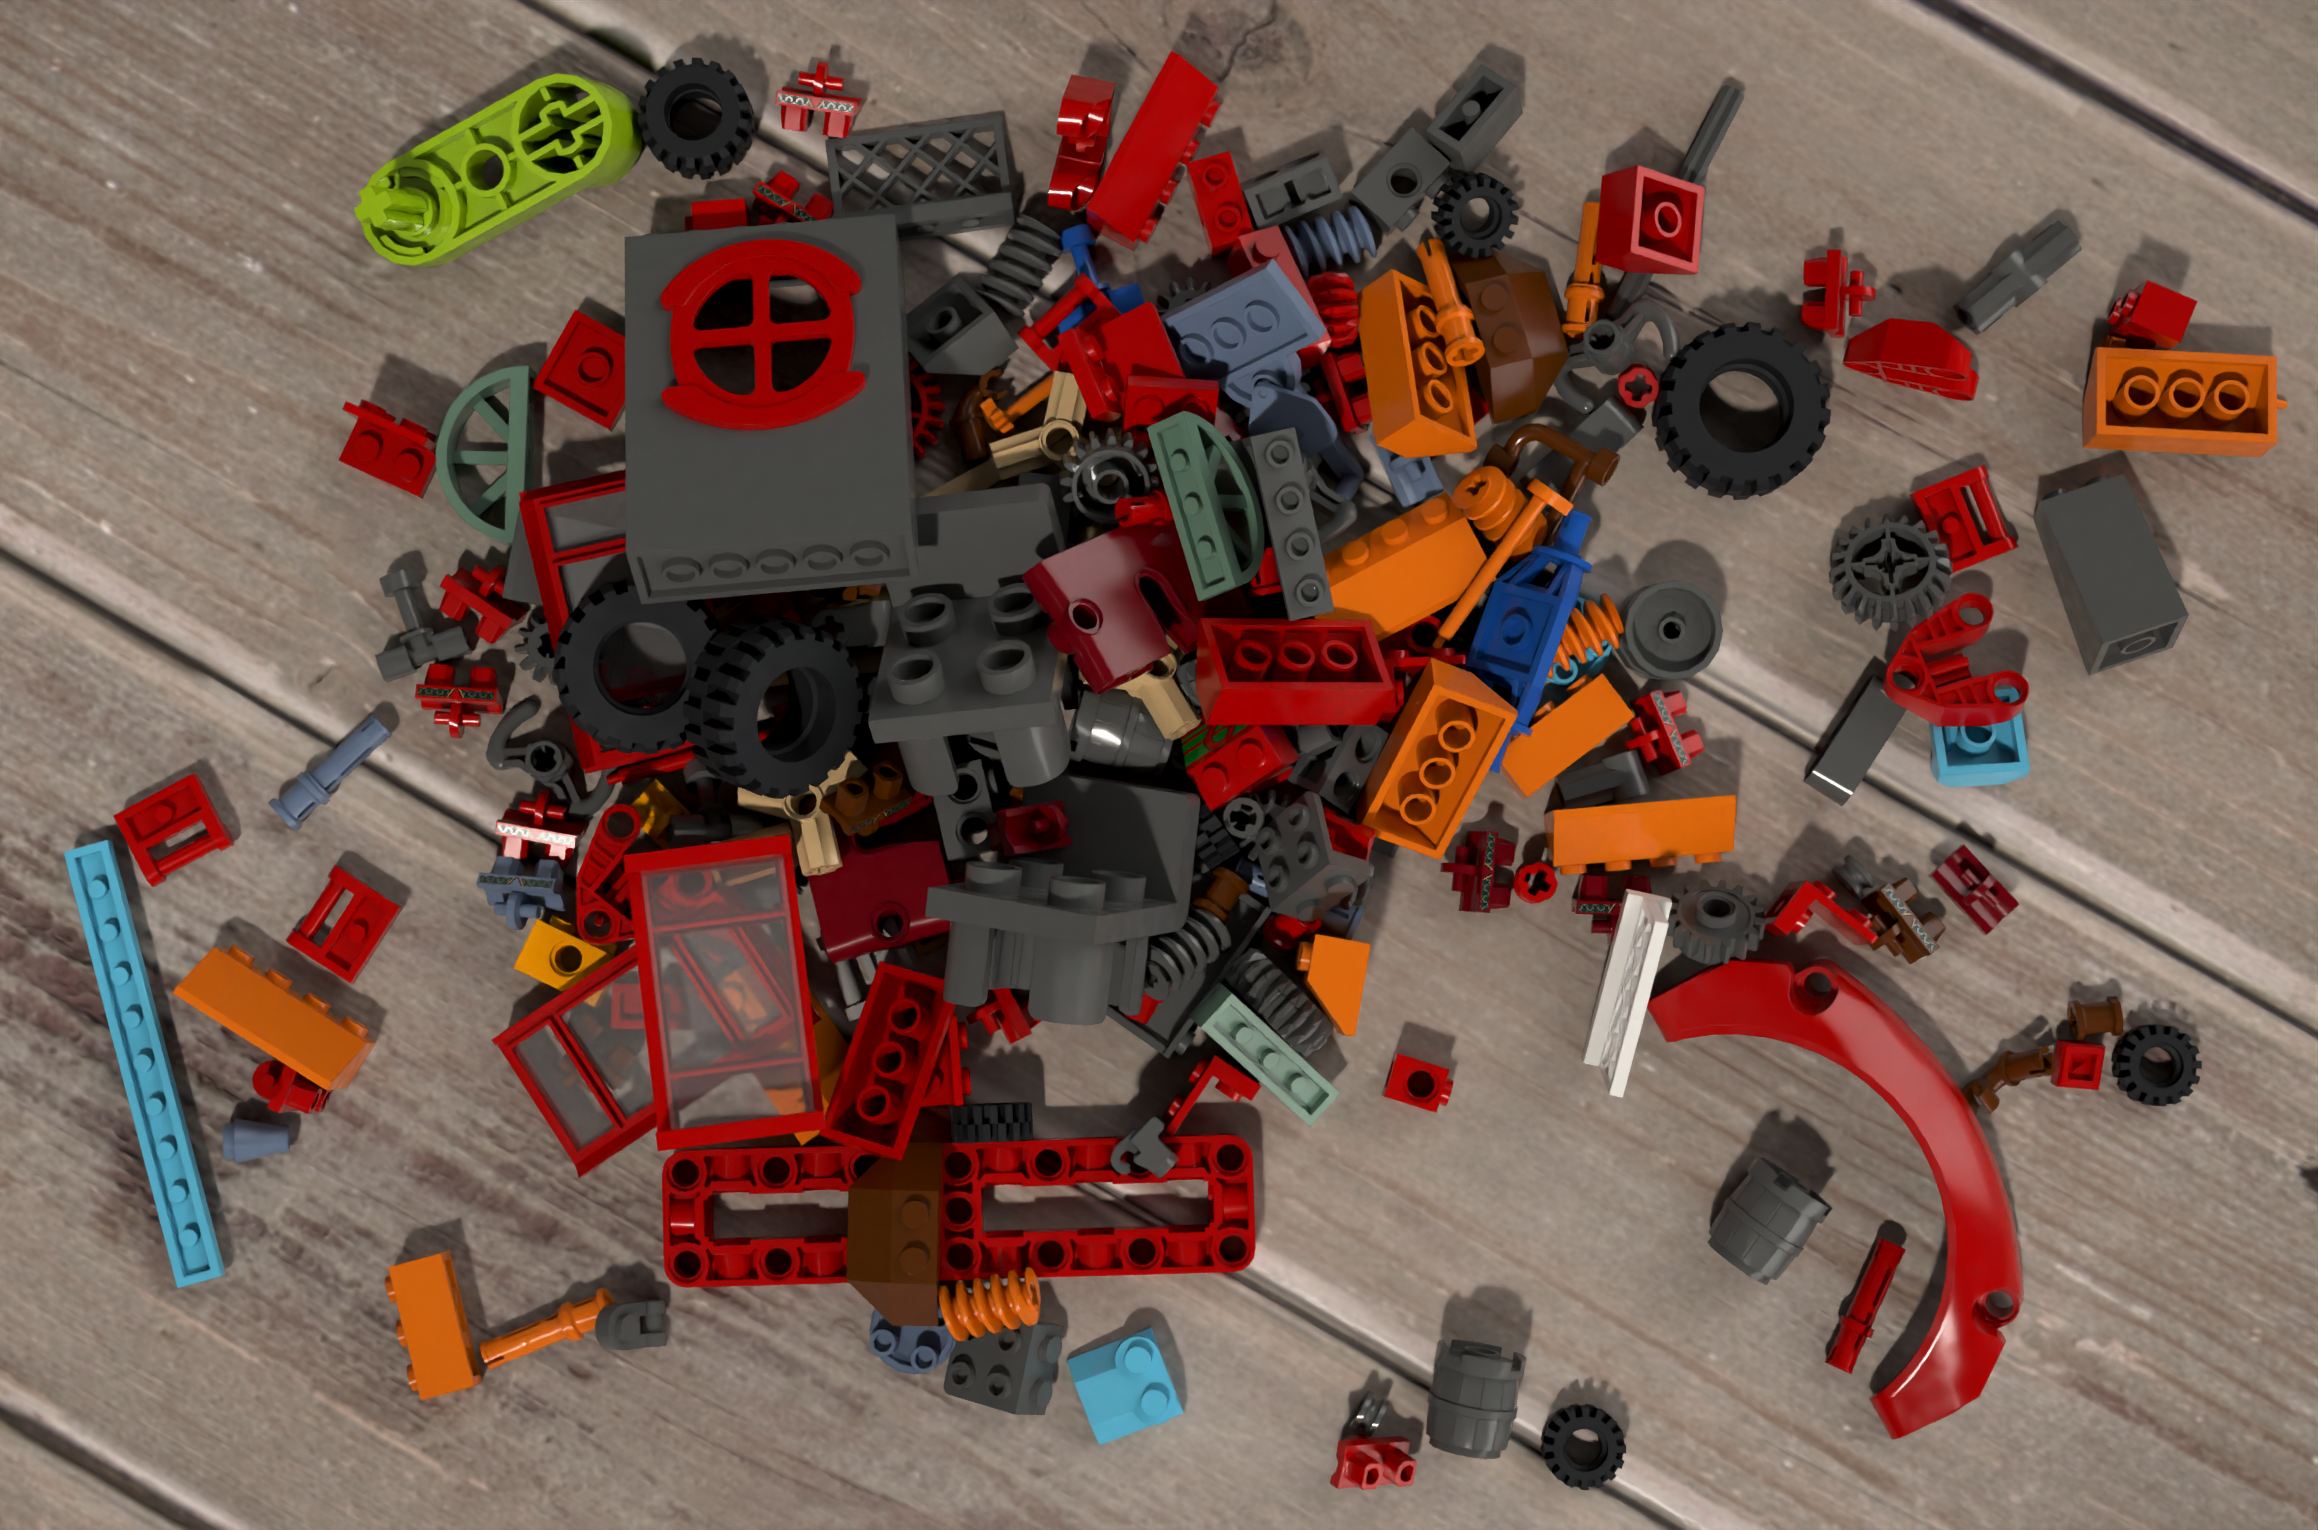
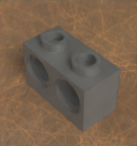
M1322 149L1240 183L1254 222L1259 230L1276 226L1343 198L1328 157Z
M1338 725L1342 733L1343 743L1317 756L1307 753L1302 754L1287 780L1305 792L1311 791L1319 794L1321 802L1348 814L1390 737L1387 732L1377 725Z
M981 759L956 764L959 776L970 775L977 782V791L972 798L960 800L954 794L933 796L947 859L950 862L993 852L988 833L984 841L979 844L967 843L962 834L964 825L971 819H981L986 825L998 822L991 795L999 793L993 767L984 769Z

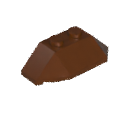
M1491 248L1493 255L1487 257L1480 254V252L1478 258L1470 257L1467 254L1463 255L1460 252L1449 254L1447 257L1462 303L1472 310L1474 315L1472 326L1476 338L1482 340L1485 348L1484 355L1474 362L1492 425L1535 415L1569 357V351L1545 271Z
M908 1142L902 1161L880 1157L848 1190L846 1280L892 1326H939L938 1292L940 1289L943 1142Z

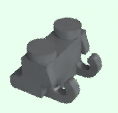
M1152 1115L1139 1129H1132L1115 1146L1111 1154V1164L1117 1172L1121 1174H1128L1130 1172V1164L1121 1160V1155L1126 1151L1132 1152L1135 1155L1133 1161L1150 1170L1158 1179L1162 1178L1179 1160L1178 1156L1158 1136L1164 1129V1122L1158 1115Z

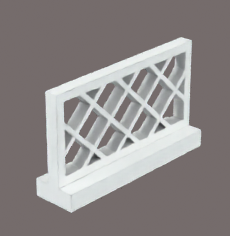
M1630 889L1625 890L1582 1054L1583 1063L1599 1066L1609 1095L1623 1098L1666 937L1669 925L1668 917L1672 906L1670 898Z

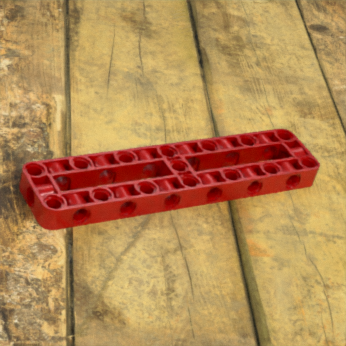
M1231 1133L1158 1135L1179 1159L1162 1178L1158 1179L1148 1169L1137 1172L1130 1168L1128 1174H1121L1113 1168L1111 1164L1112 1151L1125 1136L1040 1138L988 1143L933 1141L943 1142L940 1281L974 1280L976 1278L991 1279V1275L998 1274L1000 1279H1008V1272L1015 1270L1019 1278H1025L1026 1267L1032 1268L1037 1278L1241 1271L1250 1265L1254 1259L1256 1249L1253 1155L1251 1148L1245 1139ZM841 1144L690 1148L675 1152L668 1157L662 1170L665 1274L672 1283L686 1288L849 1283L846 1280L847 1234L714 1238V1194L749 1192V1194L804 1193L814 1190H840V1192H848L849 1187L860 1177L856 1167L858 1159L862 1155L872 1154ZM1233 1144L1242 1151V1162L1234 1169H1224L1217 1162V1153L1224 1145ZM1051 1149L1060 1155L1062 1166L1055 1174H1045L1039 1170L1036 1159L1041 1151ZM1126 1151L1121 1155V1160L1123 1162H1127L1126 1156L1129 1151ZM962 1152L969 1157L971 1170L966 1176L957 1177L948 1171L946 1162L951 1153ZM773 1157H780L789 1165V1176L783 1182H776L767 1174V1163ZM684 1159L691 1160L698 1167L699 1175L694 1184H685L677 1176V1166ZM1172 1180L1208 1181L1209 1224L984 1230L983 1188L986 1186L1022 1185V1187L1076 1185L1078 1183L1090 1182L1132 1184L1167 1183V1181ZM960 1197L969 1201L972 1206V1216L969 1220L956 1222L951 1219L947 1208L948 1203L953 1198ZM1231 1235L1238 1236L1245 1242L1243 1255L1234 1260L1226 1259L1219 1251L1222 1240ZM1145 1238L1153 1243L1155 1254L1149 1261L1137 1262L1130 1256L1129 1246L1134 1240ZM1046 1241H1056L1063 1247L1064 1258L1058 1264L1049 1265L1041 1260L1039 1247ZM963 1243L971 1248L974 1257L973 1262L969 1266L962 1268L952 1264L948 1254L950 1247L954 1244ZM772 1249H784L791 1256V1267L787 1272H776L769 1265L768 1258ZM683 1251H691L699 1257L701 1265L697 1274L688 1275L680 1269L678 1261Z

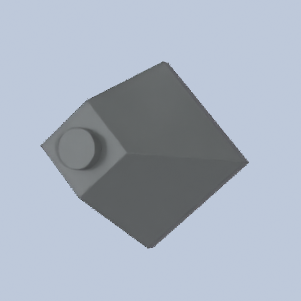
M959 274L906 315L908 352L927 373L985 375L991 369L1003 364L1007 357L1019 348L996 313Z

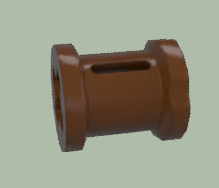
M1216 866L1213 871L1214 879L1201 897L1194 898L1192 905L1210 911L1225 926L1229 921L1227 914L1240 895H1247L1250 887L1234 872L1225 867Z
M2107 996L2103 1002L2080 1004L2078 1000L2069 1001L2067 1007L2068 1025L2072 1038L2075 1041L2083 1040L2085 1035L2110 1032L2112 1036L2122 1035L2123 1013L2117 996Z

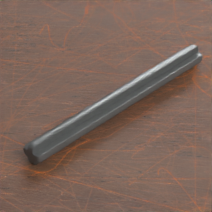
M1728 85L1722 88L1676 178L1700 185L1744 99V94L1741 91ZM1627 272L1606 312V317L1613 322L1619 319L1633 302L1640 300L1653 274Z

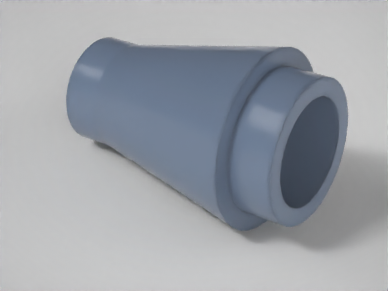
M235 1118L234 1123L223 1124L224 1159H235L236 1163L277 1153L290 1152L289 1125H274Z

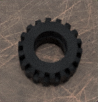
M692 58V64L685 65L683 59L673 61L675 69L668 72L663 66L656 71L659 79L656 82L649 79L644 86L647 95L646 97L640 96L638 106L641 109V114L637 115L638 124L643 132L641 134L655 158L659 162L661 161L665 168L672 173L678 171L683 178L692 179L693 174H697L701 180L711 179V172L718 171L720 176L729 172L726 167L727 165L734 162L737 166L743 160L741 152L743 149L749 151L753 143L750 138V134L755 133L752 105L736 76L729 69L725 72L719 63L711 60L709 65H706L702 58ZM704 98L720 105L722 109L721 121L716 130L709 136L700 140H685L676 136L673 132V118L677 110L684 103L693 99Z

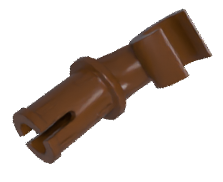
M990 370L985 375H982L978 382L971 386L961 397L955 409L953 419L949 421V425L955 427L963 456V464L991 457L980 421L984 415L983 412H980L981 407L979 405L989 397L995 403L1001 400L1008 392V390L994 393L986 389L988 380L1002 377L1003 372Z
M2046 1046L2021 1053H2013L2009 1050L2004 1051L2000 1054L1997 1062L1980 1078L1967 1083L1961 1092L1971 1106L1975 1116L1982 1104L1991 1114L1999 1105L2000 1099L1996 1092L2005 1085L2013 1087L2019 1085L2025 1079L2052 1075L2055 1071L2054 1055L2052 1052L2049 1053V1048Z

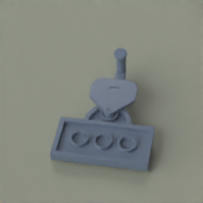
M1273 258L1160 316L1187 379L1218 381L1219 389L1221 388L1232 400L1251 408L1248 424V434L1250 437L1295 427L1300 451L1306 453L1308 457L1319 452L1340 480L1334 492L1349 501L1352 500L1364 478L1362 466L1337 433V428L1332 418L1315 398L1307 394L1299 383L1302 371L1301 361L1296 351L1320 340L1327 329Z

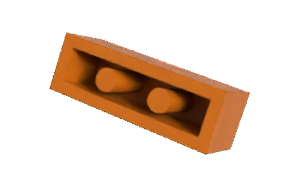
M1603 673L1594 680L1588 674H1585L1566 689L1571 696L1558 707L1551 700L1536 711L1531 718L1535 723L1530 727L1533 730L1531 737L1520 734L1511 736L1500 769L1523 800L1635 717Z
M450 1250L388 1267L390 1276L385 1277V1287L390 1302L397 1303L401 1320L396 1321V1332L401 1346L408 1347L412 1364L407 1365V1376L411 1389L419 1392L420 1400H425L474 1387L481 1383L482 1378Z

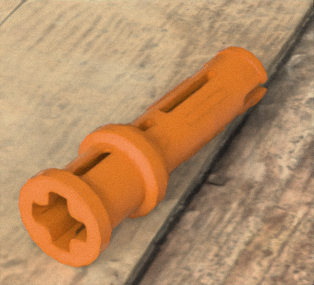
M1586 202L1582 205L1583 213L1573 283L1568 285L1564 293L1568 304L1565 324L1561 325L1564 337L1575 340H1584L1583 334L1587 327L1597 321L1599 304L1604 302L1605 297L1603 289L1599 287L1602 264L1595 262L1599 202Z
M1437 238L1429 239L1428 243L1432 253H1428L1424 242L1417 247L1416 251L1421 260L1438 312L1434 324L1437 333L1444 337L1447 347L1444 355L1447 363L1455 367L1467 366L1478 361L1484 355L1485 348L1482 340L1476 338L1472 326L1474 322L1472 310L1462 303L1445 251L1444 242Z
M605 1287L597 1289L596 1295L572 1304L570 1301L561 1304V1307L557 1309V1313L512 1330L497 1338L481 1342L480 1352L482 1358L487 1363L488 1369L492 1370L506 1362L528 1355L558 1341L560 1342L567 1338L575 1342L584 1338V1333L595 1329L597 1316L603 1307L615 1304Z

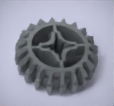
M1886 513L1881 524H1875L1868 517L1865 521V530L1852 526L1849 531V539L1840 538L1837 543L1838 552H1833L1830 558V566L1832 568L1829 571V583L1834 586L1832 587L1834 599L1841 601V608L1845 615L1855 612V620L1859 625L1868 619H1872V627L1876 631L1882 626L1883 622L1890 623V627L1894 632L1899 628V622L1906 621L1909 626L1914 628L1917 624L1916 615L1929 620L1933 614L1932 606L1942 608L1945 601L1944 593H1949L1951 589L1950 575L1953 573V565L1950 559H1948V547L1946 544H1940V537L1936 530L1926 533V525L1922 520L1913 526H1909V519L1905 514L1898 523L1891 522V518ZM1888 562L1892 563V572H1895L1893 573L1894 582L1892 584L1889 582V573H1886L1888 572ZM1909 588H1913L1912 590H1910V591H1908V592H1906V593H1903L1905 590H1907V589H1909ZM1870 591H1876V592L1880 593L1881 595L1872 593V592H1870Z
M1250 948L1243 956L1240 955L1231 964L1232 967L1225 973L1226 982L1300 1056L1309 1057L1315 1050L1318 1051L1327 1042L1326 1039L1334 1032L1332 1023L1263 953L1257 949Z

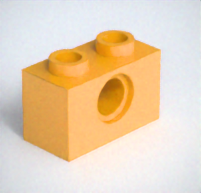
M552 915L550 921L536 920L513 968L564 992L617 957L618 955L614 953L617 945L614 943L592 945L584 941L582 937L574 934L577 928L576 925ZM592 935L594 938H601L597 935ZM570 946L576 947L582 955L581 965L573 972L567 971L561 963L563 951ZM612 983L583 1002L593 1007H602Z

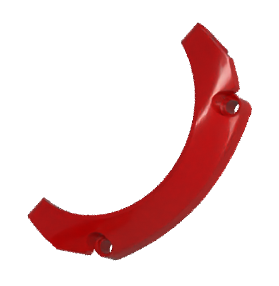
M1749 957L1743 960L1739 958L1731 959L1729 964L1710 965L1649 998L1647 1009L1666 1042L1708 1035L1739 1034L1766 1037L1791 1043L1818 1053L1850 1071L1878 1093L1904 1121L1920 1145L1931 1167L1941 1196L1947 1229L1948 1254L1946 1278L1938 1310L1922 1344L1908 1363L1885 1386L1870 1396L1869 1400L1891 1439H1898L1949 1416L1964 1405L1980 1397L2006 1343L2003 1333L1997 1329L2009 1324L2017 1317L2024 1300L2022 1265L2013 1214L1993 1152L1968 1101L1929 1047L1884 1001L1830 959L1820 958L1814 960L1805 969L1795 973V969L1790 961ZM1814 972L1825 974L1830 980L1831 990L1827 992L1815 990L1810 983V974ZM1995 1291L2005 1292L2012 1298L2013 1305L2006 1308L1998 1307L1991 1301L1989 1294Z

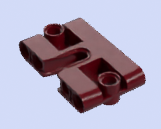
M1171 520L1169 525L1155 526L1154 523L1138 524L1131 527L1121 526L1039 562L1022 576L1023 581L1043 613H1049L1053 618L1047 627V636L1050 643L1062 653L1076 655L1073 660L1095 695L1105 693L1154 669L1152 663L1155 660L1171 653L1164 632L1185 654L1197 650V631L1200 618L1255 619L1259 615L1258 610L1242 585L1205 601H1198L1174 520Z
M870 728L853 733V735L857 736L853 745L859 747L858 758L871 771L870 774H872L874 765L888 760L903 773L901 785L912 795L910 806L880 820L879 828L895 824L933 803L932 796L921 794L911 786L897 741L875 744ZM809 795L802 799L799 805L800 815L810 814L815 809L817 803L815 795ZM832 816L843 866L833 872L808 876L824 944L832 964L887 948L902 949L910 945L912 941L950 931L951 921L925 916L928 887L954 884L945 847H941L939 841L893 843L872 850H863L861 847L863 836L858 833L848 836L843 832L839 822ZM891 916H901L903 919L901 931L895 936H885L883 933L885 921Z

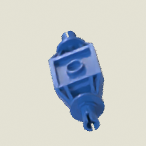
M1572 509L1567 516L1563 515L1552 546L1533 545L1532 554L1495 580L1468 653L1465 670L1473 673L1492 690L1493 684L1507 689L1506 701L1518 711V716L1488 771L1499 774L1511 736L1520 734L1531 737L1533 730L1528 728V724L1542 698V689L1571 610L1575 608L1583 573H1591L1593 568L1590 563L1582 560V557L1578 555L1589 523L1592 521L1591 516ZM1550 562L1557 565L1546 588L1530 584Z

